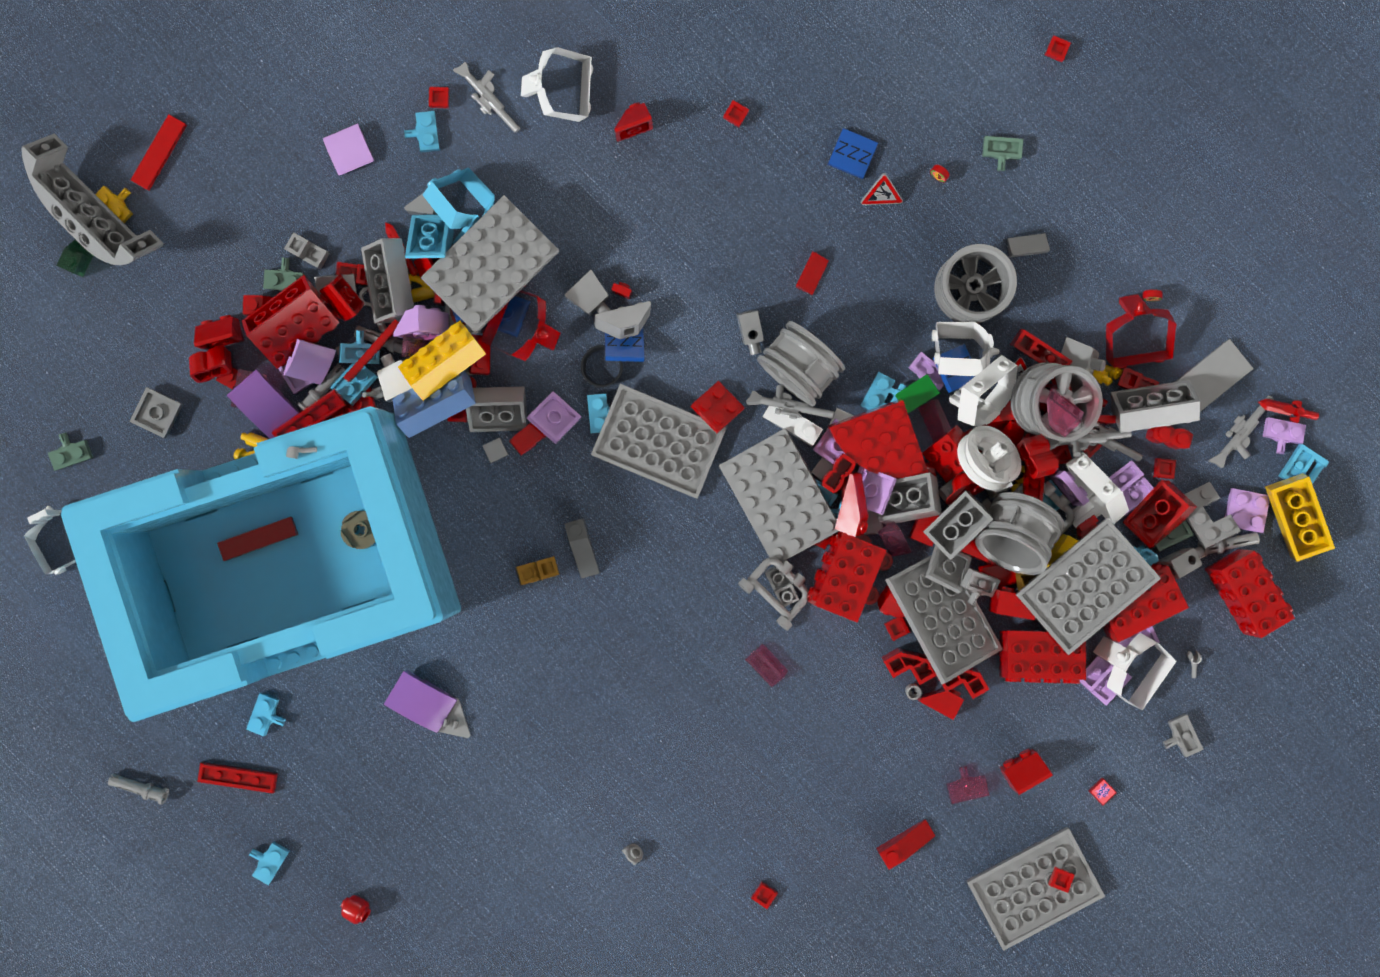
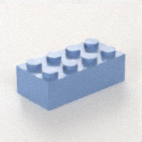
M465 371L461 372L424 401L413 388L392 398L396 425L408 438L476 404L471 378Z

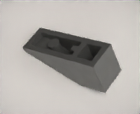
M585 519L565 523V529L581 579L599 574Z

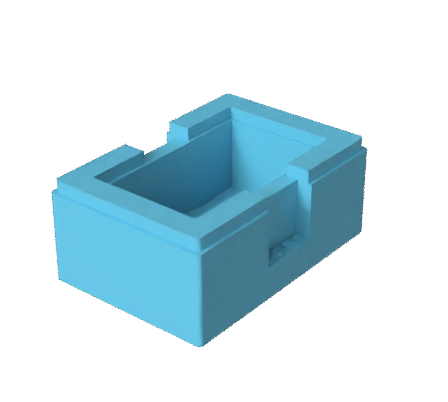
M369 406L259 442L256 447H253L254 454L205 470L176 469L65 505L62 508L61 517L125 715L131 722L210 698L323 658L329 659L439 623L461 611V605L405 433L396 425L395 413ZM291 446L299 448L317 447V452L299 453L298 459L286 457L287 449ZM366 511L376 542L373 546L367 549H356L349 547L343 541L340 531L342 521L351 512ZM288 517L293 518L299 535L223 561L218 542ZM358 525L356 533L363 535L365 527Z

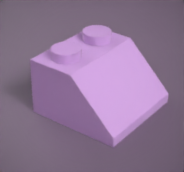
M415 305L413 309L405 311L393 333V337L422 342L433 340L449 329V313L441 312L439 308L426 309L424 305Z

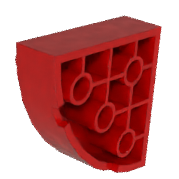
M901 399L828 425L833 439L841 450L856 461V464L876 474L880 472L894 478H905L929 473L904 401Z

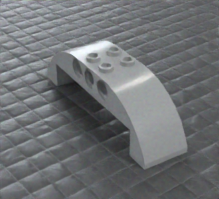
M55 133L22 146L25 170L40 201L49 213L96 258L113 265H125L163 246L164 243L151 230L136 236L63 163L68 147Z

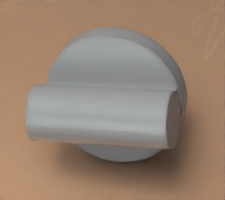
M630 844L622 849L628 861L633 865L642 860L643 852L638 845Z

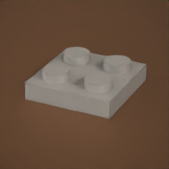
M146 387L130 422L167 439L183 404Z
M935 545L925 577L956 593H960L963 590L961 583L969 569L972 558L959 552L950 560Z

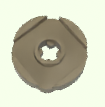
M366 511L351 512L343 519L340 530L341 537L349 547L367 549L376 543ZM358 525L365 527L363 535L356 533Z

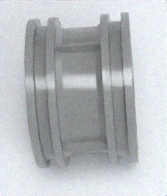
M985 244L966 246L948 259L938 271L934 284L936 301L943 313L956 322H976L977 324L985 322L1003 311L1012 301L1017 287L1016 271L1011 260L1001 250ZM960 260L966 273L961 279L950 274L953 265ZM978 260L984 261L993 269L984 276L976 273ZM972 282L975 283L974 286H977L974 290H971L972 287H969ZM1000 283L998 300L986 293L987 285ZM950 289L959 290L961 297L957 301L953 298ZM978 300L985 312L970 311V302Z
M788 321L786 324L787 329L783 328L779 332L780 335L763 351L765 356L759 355L757 361L787 391L802 402L813 407L816 404L815 398L820 399L822 397V392L833 380L839 377L838 372L842 373L845 370V366L812 333L797 323Z
M1049 362L1038 363L1027 368L1016 380L1011 394V410L1016 422L1022 429L1033 435L1042 434L1044 437L1063 442L1074 441L1088 434L1096 425L1103 404L1101 388L1090 372L1076 366ZM1055 377L1058 389L1051 393L1045 386ZM1039 402L1048 403L1050 411L1042 417L1040 415ZM1058 417H1060V418H1063V417H1064V420H1063L1060 424H1058L1057 426L1054 427V425H1055V423H1056V421H1057V418H1058Z
M1015 492L998 494L995 496L988 511L994 520L977 535L975 539L976 547L987 559L1007 570L1026 575L1043 573L1051 559L1052 547L1058 542L1064 529L1062 517L1051 506L1034 497Z

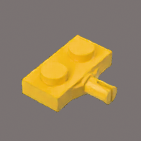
M103 186L95 194L123 223L133 215L124 202L131 194L127 188L124 187L116 195L108 187Z

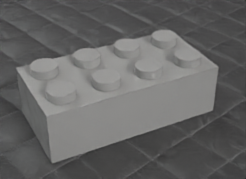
M382 238L361 248L374 324L392 323L395 319L400 321L405 311L413 309L415 306L412 299L402 238Z
M1190 380L1111 392V411L1113 415H1116V423L1120 433L1200 421V400Z

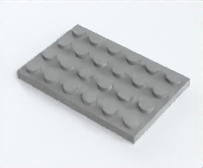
M503 195L446 252V257L440 258L421 279L477 334L560 251Z
M620 384L591 455L698 499L726 428L724 427L716 434L701 417Z
M786 428L719 465L769 557L777 558L783 562L839 532L835 529L837 519Z
M1106 518L1015 595L1062 649L1070 655L1161 578L1113 523Z
M931 556L885 581L941 684H944L1003 650L977 601L975 606L967 602L972 594L969 589L963 587L962 592L956 593L925 577L931 560Z
M1068 827L966 880L1003 951L1105 897ZM1055 866L1075 874L1068 893L1048 885Z

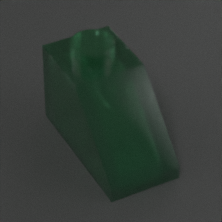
M74 239L64 248L56 266L84 277L93 255Z

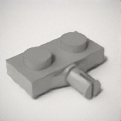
M969 568L961 583L962 587L972 592L967 602L975 606L979 596L993 597L1001 580Z
M1184 713L1167 721L1172 730L1173 737L1163 741L1166 749L1177 744L1184 757L1203 750L1187 714Z

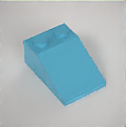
M412 215L405 258H445L446 252L452 246L454 230L450 229L439 215Z

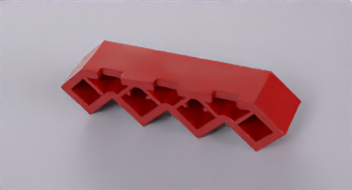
M896 648L881 657L893 678L909 669L919 685L937 676L927 656L924 654ZM974 667L947 683L941 684L944 690L948 692L963 683L972 699L990 690L980 672Z

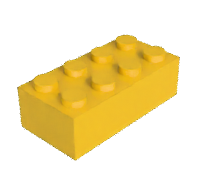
M460 320L456 324L451 325L441 335L435 337L425 347L420 348L409 359L404 360L398 368L409 385L424 401L486 353Z
M1301 473L1265 486L1292 559L1297 562L1335 549L1309 476Z

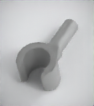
M381 386L372 389L371 392L362 393L363 397L372 396L376 400L384 397Z
M291 446L287 449L286 457L298 459L299 453L317 452V447L299 448Z
M1197 650L1194 656L1191 651H1188L1187 657L1191 661L1192 666L1191 677L1196 678L1197 664L1202 661V657Z

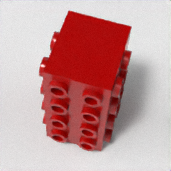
M305 275L301 276L242 320L246 336L276 369L280 366H285L288 357H292L297 339L316 343L321 339L322 335L334 330L337 324L340 323L333 312V308L329 303L324 302L319 291Z
M839 531L831 535L829 550L823 554L821 560L823 565L821 570L818 569L815 574L814 580L816 582L814 587L809 589L807 598H809L808 602L814 606L858 623L887 550Z
M1237 549L1206 567L1205 570L1242 633L1263 638L1295 619L1292 614L1293 609L1283 599L1282 590L1274 584L1272 573L1265 569L1261 555L1254 550Z
M1152 564L1151 568L1161 579L1102 627L1108 639L1121 642L1189 608L1168 565Z
M999 631V643L1003 650L999 651V677L1005 678L1006 682H1021V678H1024V682L1041 683V679H1044V683H1060V679H1063V683L1080 684V680H1086V641L1068 655L1049 632Z

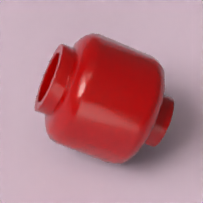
M352 895L350 898L346 897L341 904L342 917L353 924L363 923L371 912L369 902L358 895Z

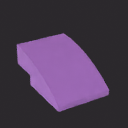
M257 369L227 394L228 398L270 439L274 438V435L271 433L274 429L299 413L297 407L285 398L283 393Z
M406 670L401 674L384 705L409 720L438 733L444 723V719L448 717L457 699L429 681L423 680Z

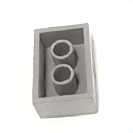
M931 473L897 479L884 514H878L879 521L885 525L941 515L937 477Z

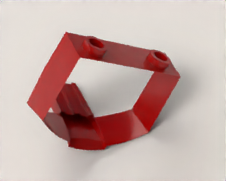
M520 290L519 292L537 298L538 302L537 319L539 324L531 340L528 339L518 351L511 354L513 357L526 361L537 343L554 351L561 333L545 324L546 301L537 295ZM508 303L488 322L487 327L483 330L482 342L491 346Z
M1138 294L1119 297V304L1126 314L1106 324V360L1114 368H1126L1129 365L1149 362L1161 363L1165 360L1173 359L1176 322L1169 310L1150 309ZM1152 314L1168 319L1165 350L1113 358L1112 334L1118 328L1134 320V317L1139 315Z

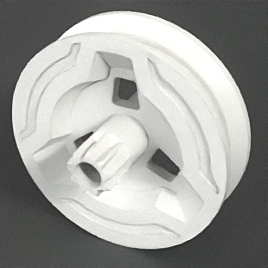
M990 426L975 427L958 444L957 453L961 467L967 476L982 488L992 491L1001 490L1014 481L1021 472V458L1017 448L1004 433Z

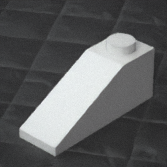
M769 406L762 416L763 418L782 429L786 428L791 435L809 446L814 445L823 430L804 417L792 419L789 418V415L776 414L775 409L778 407Z

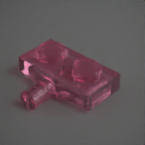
M967 766L959 767L961 779L956 782L947 783L951 804L989 796L985 776L969 777Z

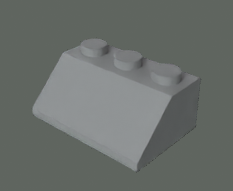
M524 386L473 388L476 404L466 408L470 432L521 431L527 426Z
M965 491L923 532L952 560L994 519L969 491Z

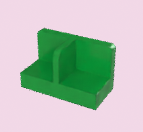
M925 375L898 392L895 397L897 400L901 399L904 401L909 414L940 392L930 377Z

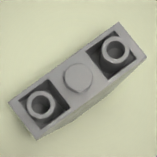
M639 302L628 307L602 311L599 314H595L594 326L596 329L618 339L638 335L650 316L651 302Z

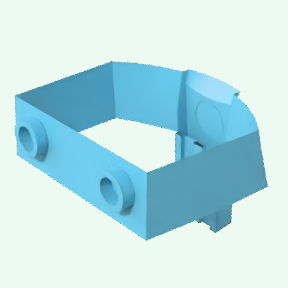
M469 167L463 170L457 169L452 174L439 179L433 178L427 184L428 188L423 193V197L450 229L463 228L452 242L453 244L482 216L457 212L438 189L461 181L485 208L484 214L493 206L495 195Z

